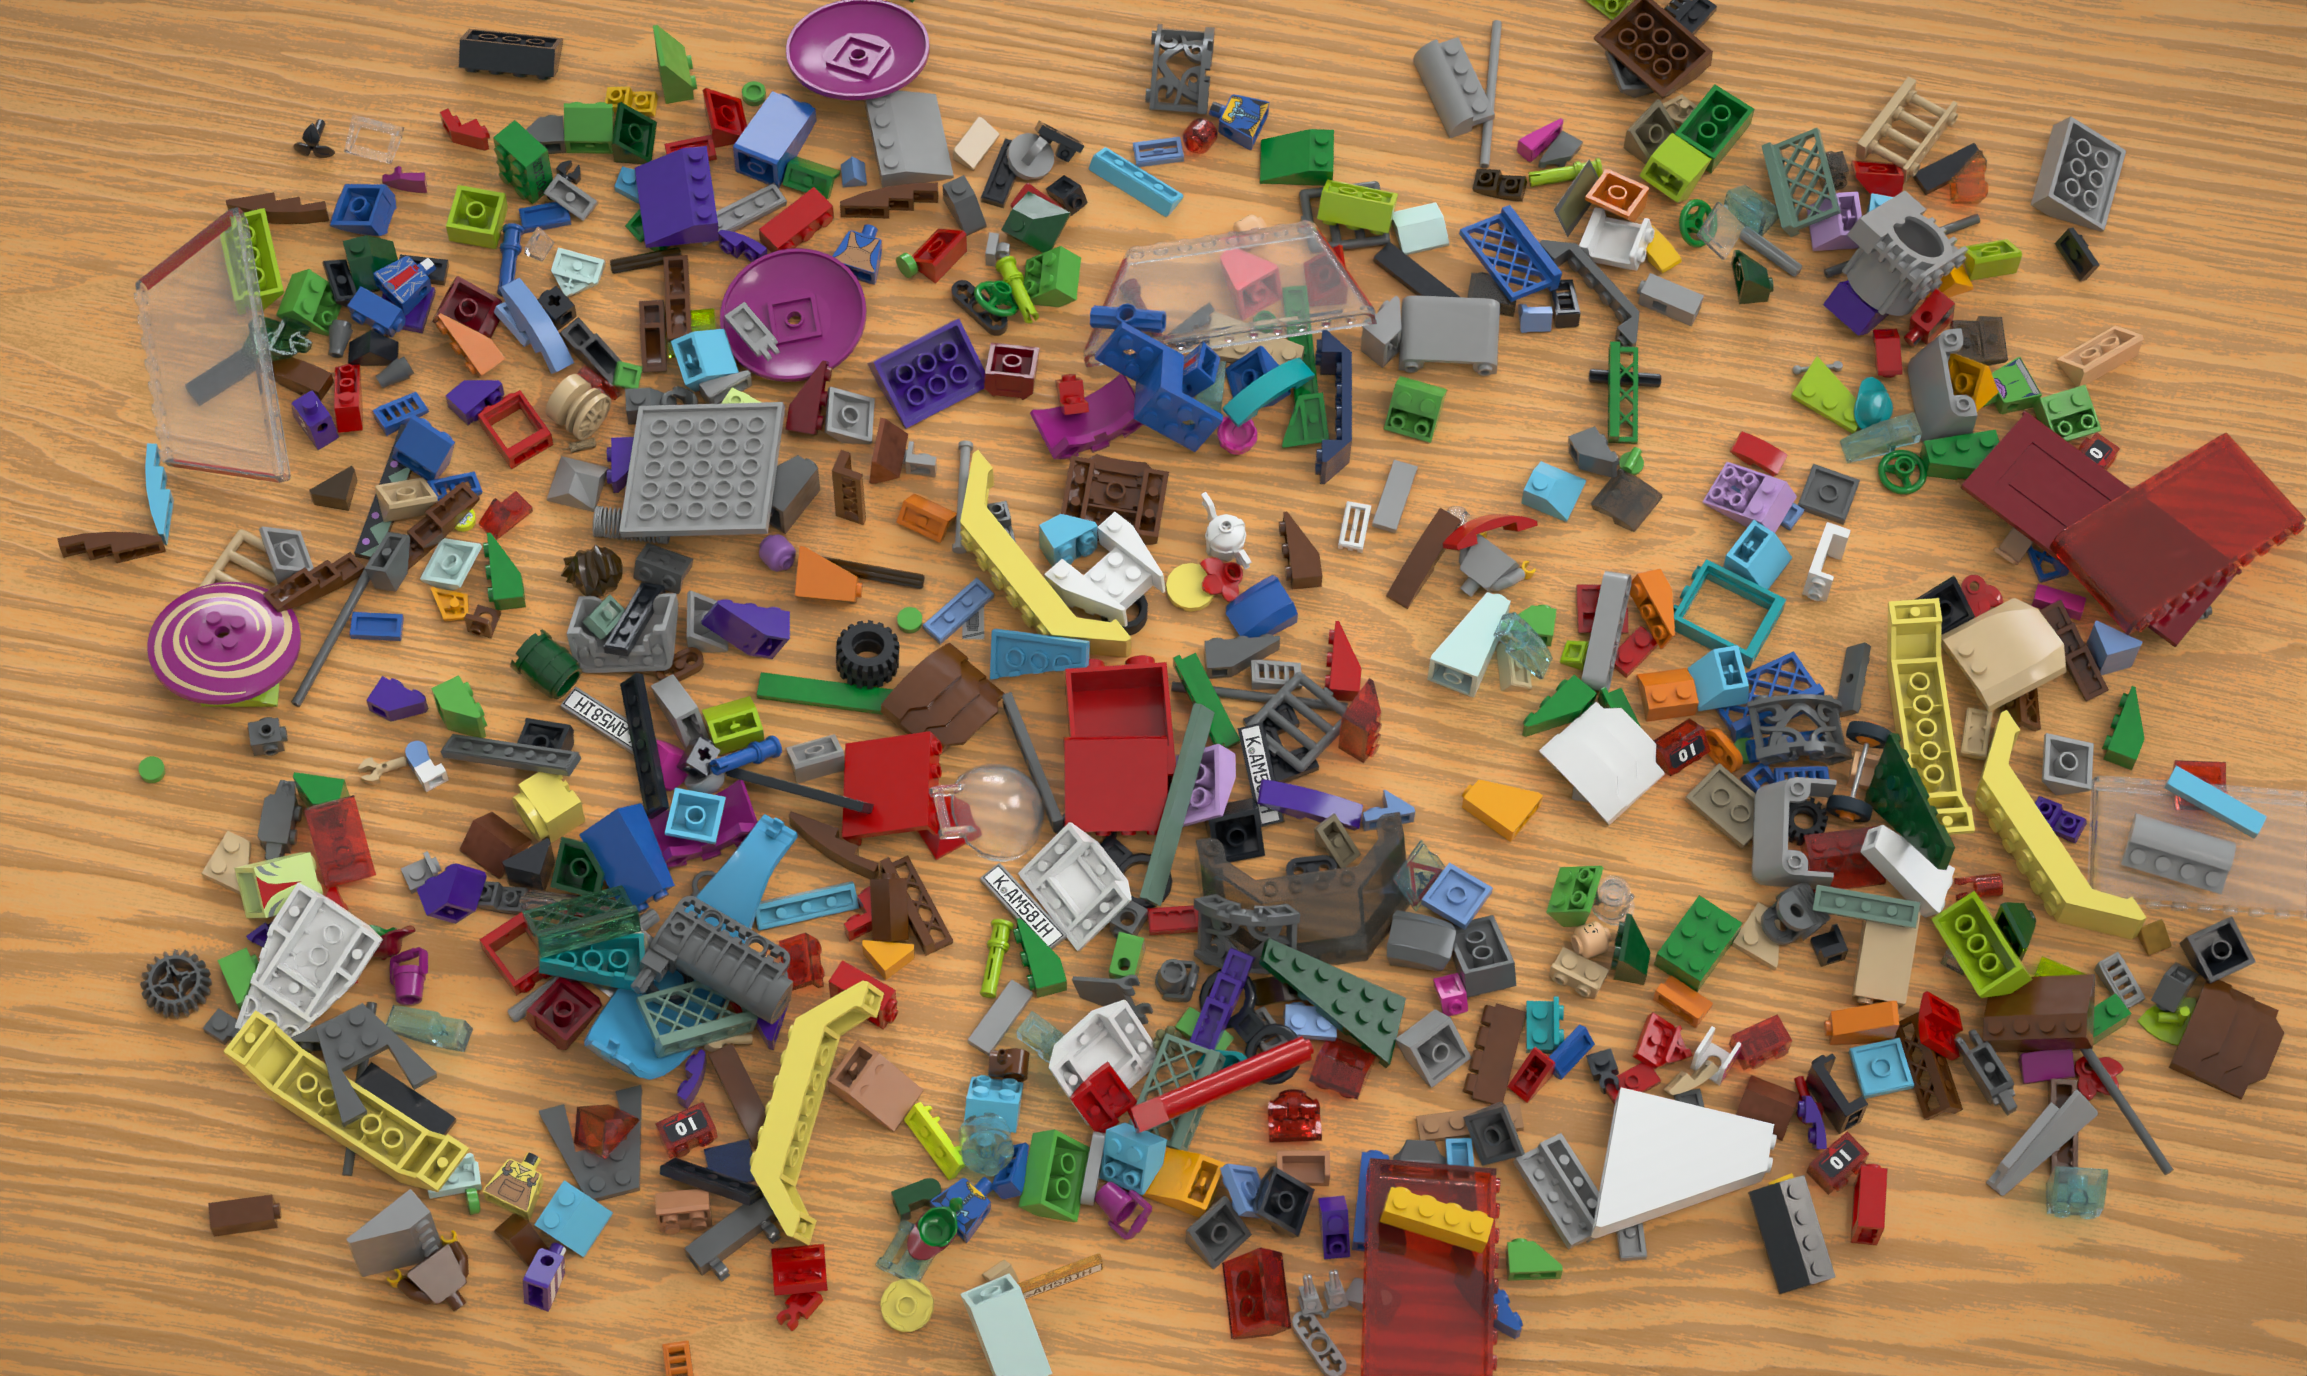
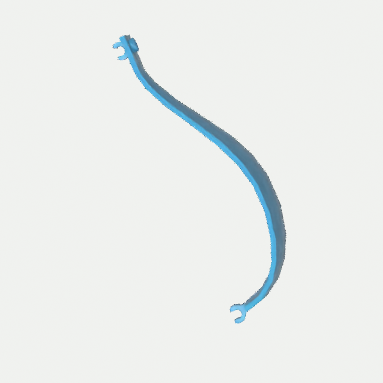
M764 814L733 855L698 893L696 898L751 929L768 880L777 864L797 839V832L785 826L784 822L776 817L773 819ZM691 904L689 907H686L685 912L694 911V905ZM701 911V914H698L699 918L701 917L704 911ZM714 917L705 919L706 922L714 927L719 924V921ZM723 924L722 930H726V924ZM735 930L733 933L729 932V935L733 938L735 936L740 938L738 936V931ZM746 936L745 940L742 939V943L745 944V941H746V939L748 938L747 936ZM676 970L673 974L668 971L660 983L654 980V985L660 991L684 984L683 976ZM618 988L590 1028L584 1040V1046L601 1059L634 1076L649 1080L664 1076L679 1066L696 1047L657 1058L654 1051L655 1043L636 1002L637 997L646 995V993L637 994L635 991ZM702 988L695 989L693 995L707 1000L710 994L709 991ZM713 994L709 1002L722 1008L726 999ZM689 1000L685 1009L699 1015L703 1006ZM653 1001L646 1003L648 1010L659 1014L662 1006L655 1004ZM685 1001L682 1004H679L678 1006L683 1007ZM665 1007L662 1016L676 1021L679 1015L678 1012ZM706 1008L702 1016L713 1021L716 1020L719 1013ZM682 1015L678 1023L691 1027L694 1026L696 1020ZM659 1021L656 1025L659 1035L670 1033L672 1027Z

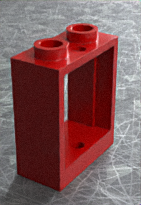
M521 390L506 395L502 401L485 407L478 414L480 426L511 469L554 445L551 432ZM521 409L537 432L507 449L492 425Z
M523 911L479 939L482 950L516 996L520 993L529 992L534 988L535 983L541 979L553 976L539 973L538 966L518 980H515L495 953L525 932L538 948V940L542 936Z
M842 960L828 981L830 999L861 981L871 983L881 990L884 995L877 1018L869 1017L866 1020L884 1030L888 1023L892 1024L898 1015L896 990Z
M1866 1164L1860 1167L1854 1182L1851 1243L1877 1246L1885 1228L1888 1168H1881L1878 1164Z

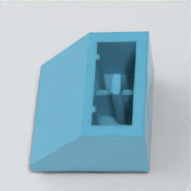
M724 329L695 331L671 341L684 383L694 392L700 391L699 384L739 372Z
M1059 514L1039 525V548L1052 567L1061 559L1071 565L1075 559L1081 556H1089L1097 549L1098 526L1093 521Z
M1753 520L1727 553L1723 568L1769 590L1792 560V556L1773 531Z
M1738 645L1713 649L1688 667L1696 687L1699 701L1698 711L1747 704L1749 684Z
M986 1075L972 1077L966 1097L964 1127L1016 1133L1024 1082H1017V1080L1012 1078L1003 1080L991 1079V1077Z
M1122 1123L1106 1129L1099 1178L1108 1182L1112 1181L1127 1190H1134L1140 1195L1145 1194L1164 1163L1167 1139L1148 1131L1136 1133L1134 1126L1128 1123Z

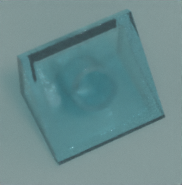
M1746 185L1730 189L1726 193L1722 211L1744 227H1750L1761 236L1779 219L1777 207Z

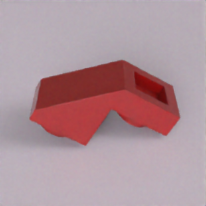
M448 108L440 112L442 125L453 143L483 151L489 149L488 139H490V134L485 125L480 126L477 119L462 125L458 116H453Z
M1897 328L1874 329L1872 339L1875 345V367L1878 376L1892 378L1896 375H1903L1900 336Z
M1066 374L1061 376L1062 379L1055 380L1061 412L1064 415L1089 412V405L1084 397L1083 380L1080 377L1076 378V374Z
M870 886L862 890L858 895V904L863 914L853 915L844 923L845 934L849 942L872 931Z

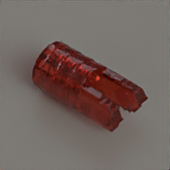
M588 366L583 367L577 373V375L591 384L592 389H599L601 393L607 395L612 400H616L621 396L618 389Z
M2000 873L1954 878V883L1958 885L1973 883L1974 891L1980 898L2003 895V881ZM1959 893L1956 895V900L1959 901L1970 893Z

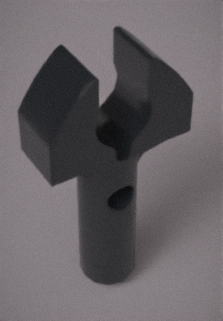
M568 160L560 163L556 168L557 174L569 182L578 184L581 180L580 165L575 168L574 172L566 174L572 167V161Z

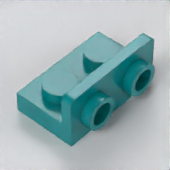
M1554 996L1553 1001H1526V1053H1530L1534 1047H1537L1543 1053L1552 1054L1564 1041V1029H1559V1020L1563 1021L1564 1005H1559V997Z

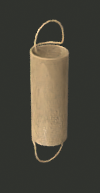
M595 437L569 443V448L572 453L596 447L598 442H595Z

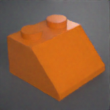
M1606 168L1585 196V200L1635 222L1645 209L1650 188Z
M1687 668L1637 674L1636 677L1646 722L1696 715L1699 701L1694 679Z

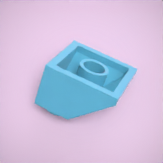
M1541 461L1533 470L1523 490L1521 504L1567 522L1586 480Z
M675 788L665 835L716 844L726 797Z

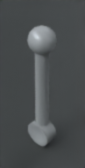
M1835 361L1833 364L1826 366L1829 369L1841 371L1843 364L1840 361ZM1795 365L1792 371L1798 375L1801 372H1806L1810 366L1801 367Z

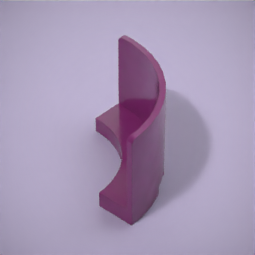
M1119 374L1111 382L1086 396L1085 400L1089 405V412L1064 415L1061 412L1060 406L1050 409H1033L1030 412L1053 459H1071V456L1078 457L1079 452L1091 449L1092 453L1110 446L1109 441L1122 434L1126 438L1144 425L1133 419L1135 393L1126 376Z
M737 780L728 788L715 794L726 797L716 844L665 835L670 810L664 811L653 819H649L668 868L686 866L687 860L699 857L706 861L722 855V849L733 844L737 848L741 845L758 822L743 780Z

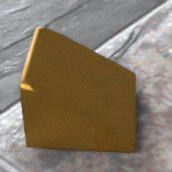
M2162 919L2143 926L2137 936L2148 957L2172 947Z

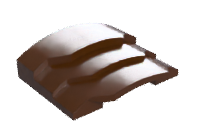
M1098 454L1090 458L1071 456L1061 514L1093 521L1099 526L1116 512L1133 525L1145 545L1157 544L1169 472L1152 469L1146 462L1120 460ZM1097 530V541H1099L1098 530Z
M948 643L931 653L903 678L881 704V713L906 734L931 731L941 741L943 753L950 746L964 745L984 724L997 715L998 702L1005 693L972 665L965 654L951 643Z
M2205 980L2194 1011L2177 1046L2169 1068L2242 1100L2248 1085L2266 1079L2284 1036V1031L2276 1019L2279 1010L2233 989L2232 985L2224 981L2217 980L2209 984Z

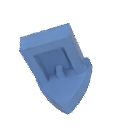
M1518 304L1521 333L1551 332L1552 307H1527V304Z

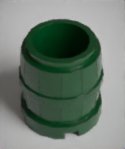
M541 629V635L538 636L534 633L522 644L516 652L519 658L516 663L512 660L510 667L518 674H522L534 688L540 690L549 698L557 700L563 697L576 684L582 674V669L580 668V663L566 648L552 640V636Z

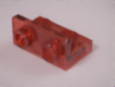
M803 933L780 940L779 946L788 951L790 955V965L787 973L788 978L793 981L792 991L809 985H814L817 988L824 987L823 978L825 971L821 965L820 954L822 953V947L818 939L808 933Z

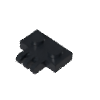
M1671 0L1669 6L1667 5L1664 10L1694 35L1716 12L1717 6L1709 0Z

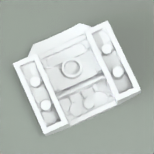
M1597 702L1539 750L1541 755L1579 791L1608 825L1614 822L1665 775V772L1656 763V743L1622 708L1604 709Z

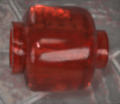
M1197 118L1185 129L1182 135L1183 142L1190 152L1204 154L1216 142L1218 132L1212 122L1203 118Z

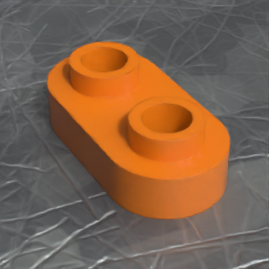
M1712 728L1702 734L1704 750L1717 765L1720 763L1730 773L1741 769L1743 757L1722 730Z

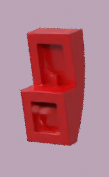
M1743 431L1740 432L1730 450V453L1750 466L1754 463L1772 477L1779 473L1788 456L1770 443Z

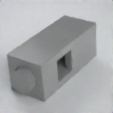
M1652 273L1649 274L1646 281H1641L1637 290V294H1640L1639 305L1691 327L1701 309L1704 295Z

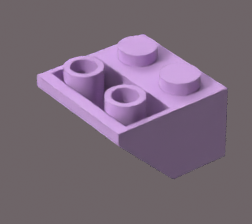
M1858 192L1836 193L1841 213L1809 226L1813 251L1859 248L1847 236L1858 219L1862 217ZM1825 198L1819 210L1824 212L1833 208L1831 201ZM1806 209V210H1807V217H1808V215L1810 214L1811 210Z

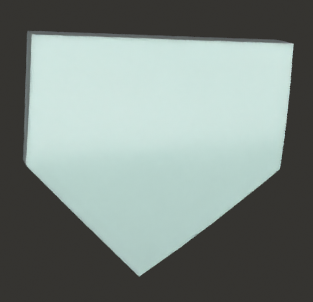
M558 247L551 271L562 292L569 297L598 285L606 262L603 259Z
M472 1153L466 1154L439 1192L428 1190L429 1198L465 1193V1189L469 1188L482 1190L479 1165L475 1161L474 1155Z

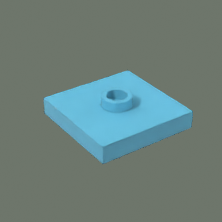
M1900 1038L1849 1049L1848 1052L1861 1095L1864 1099L1913 1089V1079Z

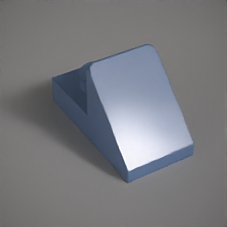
M1383 790L1382 801L1384 808H1370L1363 812L1362 817L1364 831L1414 822L1415 809L1387 790Z

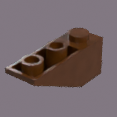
M1287 511L1283 512V521H1279L1280 536L1285 537V543L1282 544L1283 559H1288V566H1285L1286 581H1291L1292 590L1322 587L1323 575L1319 552Z

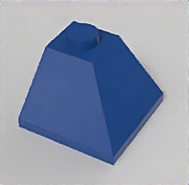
M1258 346L1225 368L1233 398L1252 382L1279 366L1263 346ZM1288 390L1264 407L1275 405L1290 395L1291 391Z

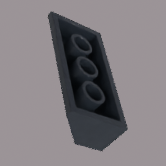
M468 29L460 39L459 68H465L467 72L488 70L493 75H502L504 72L513 73L515 77L536 75L538 79L549 80L558 72L563 38Z
M1804 1175L1748 1192L1779 1294L1825 1282L1836 1277Z

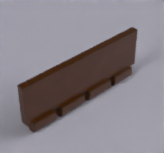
M1497 1003L1495 1007L1490 1005L1484 1006L1480 1023L1485 1026L1479 1027L1474 1047L1484 1051L1473 1050L1468 1070L1476 1074H1467L1463 1088L1464 1093L1472 1095L1471 1099L1490 1105L1498 1102L1503 1103L1526 1014L1525 1011Z

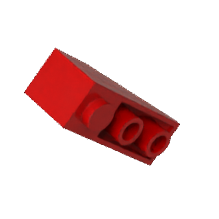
M345 364L335 367L334 411L338 433L363 430L360 364Z
M1335 621V629H1329L1328 644L1333 645V652H1327L1326 667H1331V675L1325 676L1324 688L1327 687L1332 691L1333 697L1336 700L1359 702L1362 668L1340 622Z

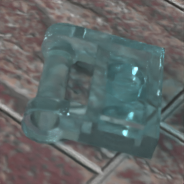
M902 1219L897 1226L898 1232L883 1257H879L875 1265L880 1270L889 1272L900 1279H914L920 1282L934 1257L928 1260H916L910 1256L908 1249H906L898 1265L892 1263L905 1238L914 1227V1224Z

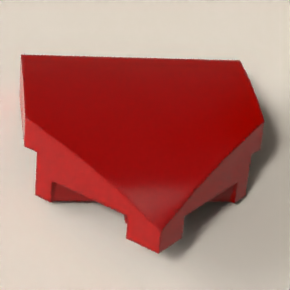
M1652 1012L1646 1018L1632 1057L1656 1069L1690 1058L1693 1055L1690 1048L1687 1049L1681 1036V1025L1674 1027V1025Z

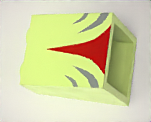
M311 852L295 853L234 868L246 918H268L277 915L297 883H301L323 894L322 886L317 881L315 873L317 869L316 861L311 856Z

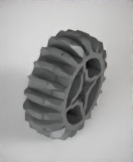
M174 949L173 955L169 956L164 951V958L160 960L159 957L155 956L154 961L156 964H147L146 967L149 972L142 973V978L145 980L140 983L141 989L144 990L142 996L147 1000L146 1003L149 1008L154 1007L156 1014L163 1011L164 1017L168 1018L173 1013L174 1017L178 1019L180 1013L184 1012V1015L189 1017L190 1009L198 1012L197 1004L206 1003L204 996H209L211 993L208 988L212 986V980L208 978L211 973L209 969L205 968L206 964L203 960L198 961L199 958L195 953L189 957L188 951L184 950L179 955L178 950ZM176 968H184L192 972H179ZM167 972L166 977L159 981L161 976ZM174 976H175L177 982H179V985H178V987H179V992L177 991L176 987L173 985V983H175V982H174V979H173ZM194 987L193 990L187 996H185L188 989ZM161 996H174L177 1000H168Z

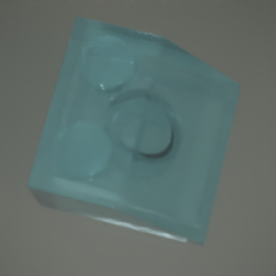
M2055 1166L2046 1183L2047 1214H2054L2055 1217L2059 1218L2069 1217L2070 1215H2079L2083 1219L2099 1217L2105 1204L2108 1169Z

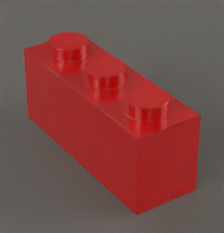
M813 187L759 229L760 242L771 253L796 248L803 241L810 240L820 228L827 227L834 218L833 205Z

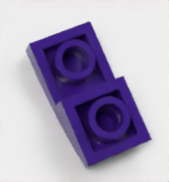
M720 230L718 232L719 247L728 255L732 254L735 258H738L744 253L745 257L751 262L767 255V248L752 238L727 230Z
M2039 796L2035 804L2054 833L2076 844L2087 825L2086 818L2063 810L2062 804Z
M702 1049L697 1055L693 1054L687 1060L685 1072L689 1080H684L677 1090L678 1102L686 1109L695 1099L705 1076L707 1059L705 1051Z
M1802 1096V1101H1798L1797 1112L1798 1117H1802V1122L1812 1123V1128H1808V1142L1812 1143V1148L1827 1149L1825 1127L1820 1111L1811 1096Z

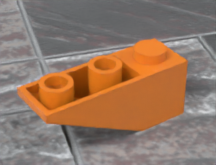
M441 313L435 317L438 321L435 323L436 327L443 335L447 334L452 341L450 343L451 348L458 356L462 354L467 361L464 365L471 375L476 374L479 378L505 360L497 346L487 336Z
M1660 568L1638 573L1631 582L1630 596L1634 600L1660 649H1664L1675 636L1672 588Z

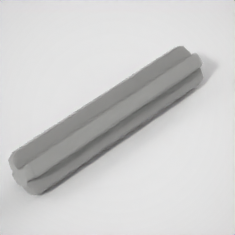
M1746 226L1740 232L1739 238L1790 275L1795 277L1800 273L1802 265L1750 227Z

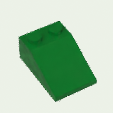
M1307 129L1261 140L1260 184L1325 186L1327 179L1333 180L1334 130Z

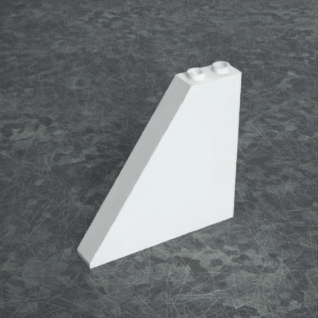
M1620 1088L1614 1106L1591 1237L1599 1238L1761 1182L1765 1173H1770L1773 1158L1769 1157L1770 1150H1774L1777 1135L1773 1134L1774 1124Z

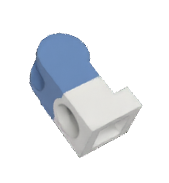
M413 741L407 745L405 754L408 764L426 792L448 781L445 768L441 763L434 766L429 757L428 749L423 742Z

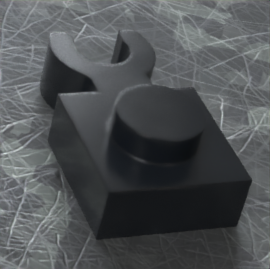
M1611 1048L1586 1055L1593 1080H1599L1601 1092L1607 1094L1605 1088L1607 1084H1613L1616 1090H1620L1619 1079L1616 1076L1619 1074Z

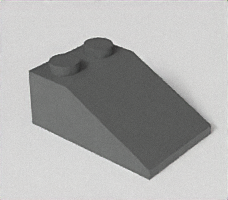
M1494 915L1473 919L1465 930L1453 924L1456 929L1452 958L1456 971L1466 990L1467 997L1517 986L1515 962Z

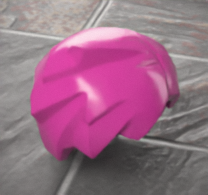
M1228 416L1223 417V421L1217 429L1219 444L1230 454L1240 455L1248 452L1257 442V429L1252 419L1237 427Z

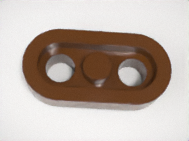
M689 647L675 653L673 663L669 669L656 671L658 681L668 677L665 676L667 673H673L679 682L698 673L704 666L703 654L694 647ZM691 661L696 662L693 665H688V663Z

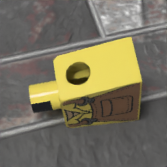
M529 1152L522 1163L508 1159L484 1188L485 1200L530 1221L544 1183L542 1174L535 1171L541 1159Z

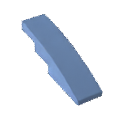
M517 278L499 287L519 332L525 331L535 353H542L550 373L558 372L573 364L574 361L562 337L548 314L524 282Z

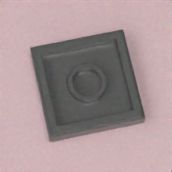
M1813 464L1798 506L1803 508L1805 512L1844 525L1860 480Z

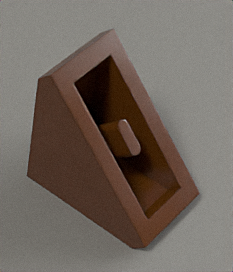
M515 1213L494 1230L528 1267H530L539 1249L549 1250L531 1224Z

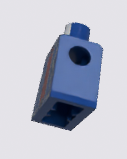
M405 256L376 271L373 275L376 286L394 305L401 308L404 316H406L431 291L432 288L428 275L435 271L436 267L429 258H426L417 265L409 256Z
M1204 342L1184 358L1182 393L1192 398L1215 383L1220 357Z

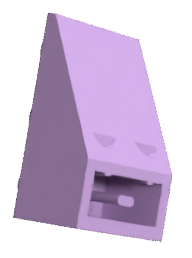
M1726 462L1704 498L1703 504L1747 528L1753 520H1756L1775 533L1797 496L1786 481ZM1731 486L1739 488L1741 494L1733 490Z

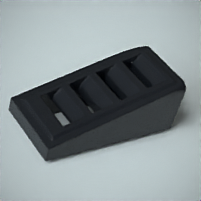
M1573 279L1560 280L1558 288L1549 291L1555 327H1578L1581 313ZM1563 290H1568V291H1569V292H1558V293L1556 292V291H1563Z

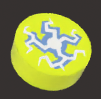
M473 509L455 527L456 530L465 532L475 526L476 516Z

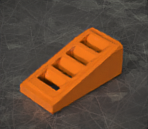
M689 1341L663 1344L666 1376L688 1373V1376H694ZM685 1353V1355H680V1356H673V1357H670V1356H669V1355H672V1354ZM686 1362L687 1365L671 1368V1364Z

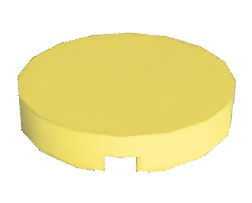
M1182 564L1176 567L1168 576L1166 583L1167 597L1174 606L1183 608L1184 611H1199L1207 607L1215 595H1210L1203 591L1202 581L1207 576V573L1199 564Z
M901 1279L891 1283L881 1298L883 1318L891 1328L901 1332H913L923 1328L930 1321L934 1311V1299L930 1290L923 1283L914 1279Z

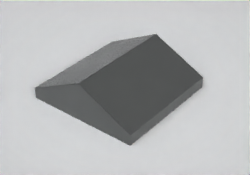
M1606 50L1605 55L1621 93L1633 98L1654 93L1651 88Z

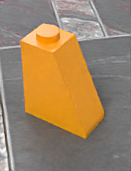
M1478 779L1473 786L1470 784L1462 794V808L1512 842L1540 808L1543 795L1534 791Z

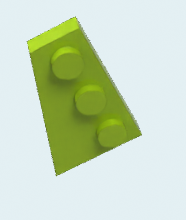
M1817 356L1793 391L1791 398L1848 432L1855 434L1859 428L1854 417V407L1857 399Z

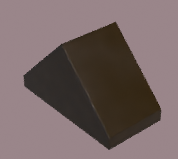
M353 466L310 489L309 492L314 505L349 511L358 481Z

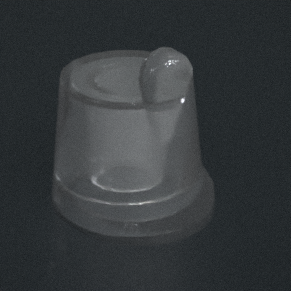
M1618 876L1606 877L1599 883L1592 911L1600 920L1610 925H1619L1620 921H1625L1627 913L1633 916L1635 908L1633 899L1635 896L1630 893L1628 883Z

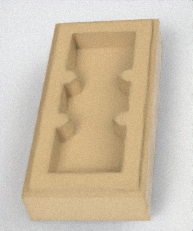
M1967 708L1960 756L1985 761L1993 712Z

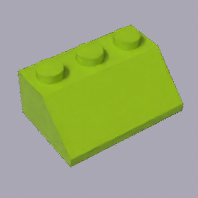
M1327 179L1322 190L1317 219L1322 220L1327 225L1339 223L1346 225L1348 229L1360 230V228L1369 229L1373 234L1383 235L1384 233H1389L1398 193Z

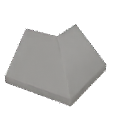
M561 456L547 501L594 512L607 478V469L609 467Z

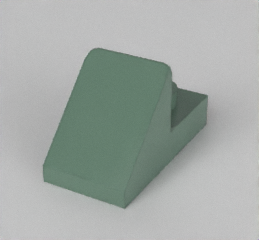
M609 594L583 620V624L597 638L602 640L618 623L625 609Z

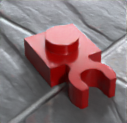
M817 1292L792 1294L785 1302L787 1309L781 1311L776 1319L779 1325H783L786 1320L790 1319L786 1325L792 1332L797 1328L800 1317L807 1320L824 1300L821 1294Z

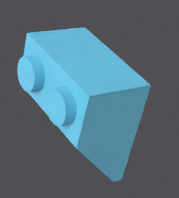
M564 1180L534 1225L582 1257H585L613 1215V1212Z

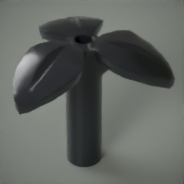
M318 119L315 125L313 123L310 124L303 133L302 139L305 143H295L293 145L294 149L305 156H309L311 151L319 158L333 156L335 151L332 148L319 145L326 125L325 121Z

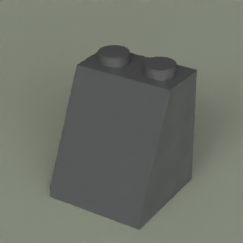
M797 455L777 466L769 524L784 534L788 532L820 491L818 467L812 460L808 458L803 459Z

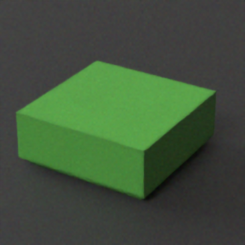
M618 361L612 386L624 389L638 388L643 367Z

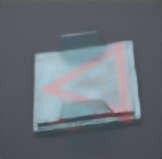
M1420 840L1392 880L1414 911H1417L1421 906L1422 898L1443 872L1442 868H1445L1440 858L1431 853L1424 842Z

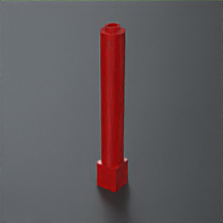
M1300 1036L1130 1107L1127 1111L1136 1133H1141L1311 1061V1054H1314L1313 1046L1309 1039L1305 1040Z

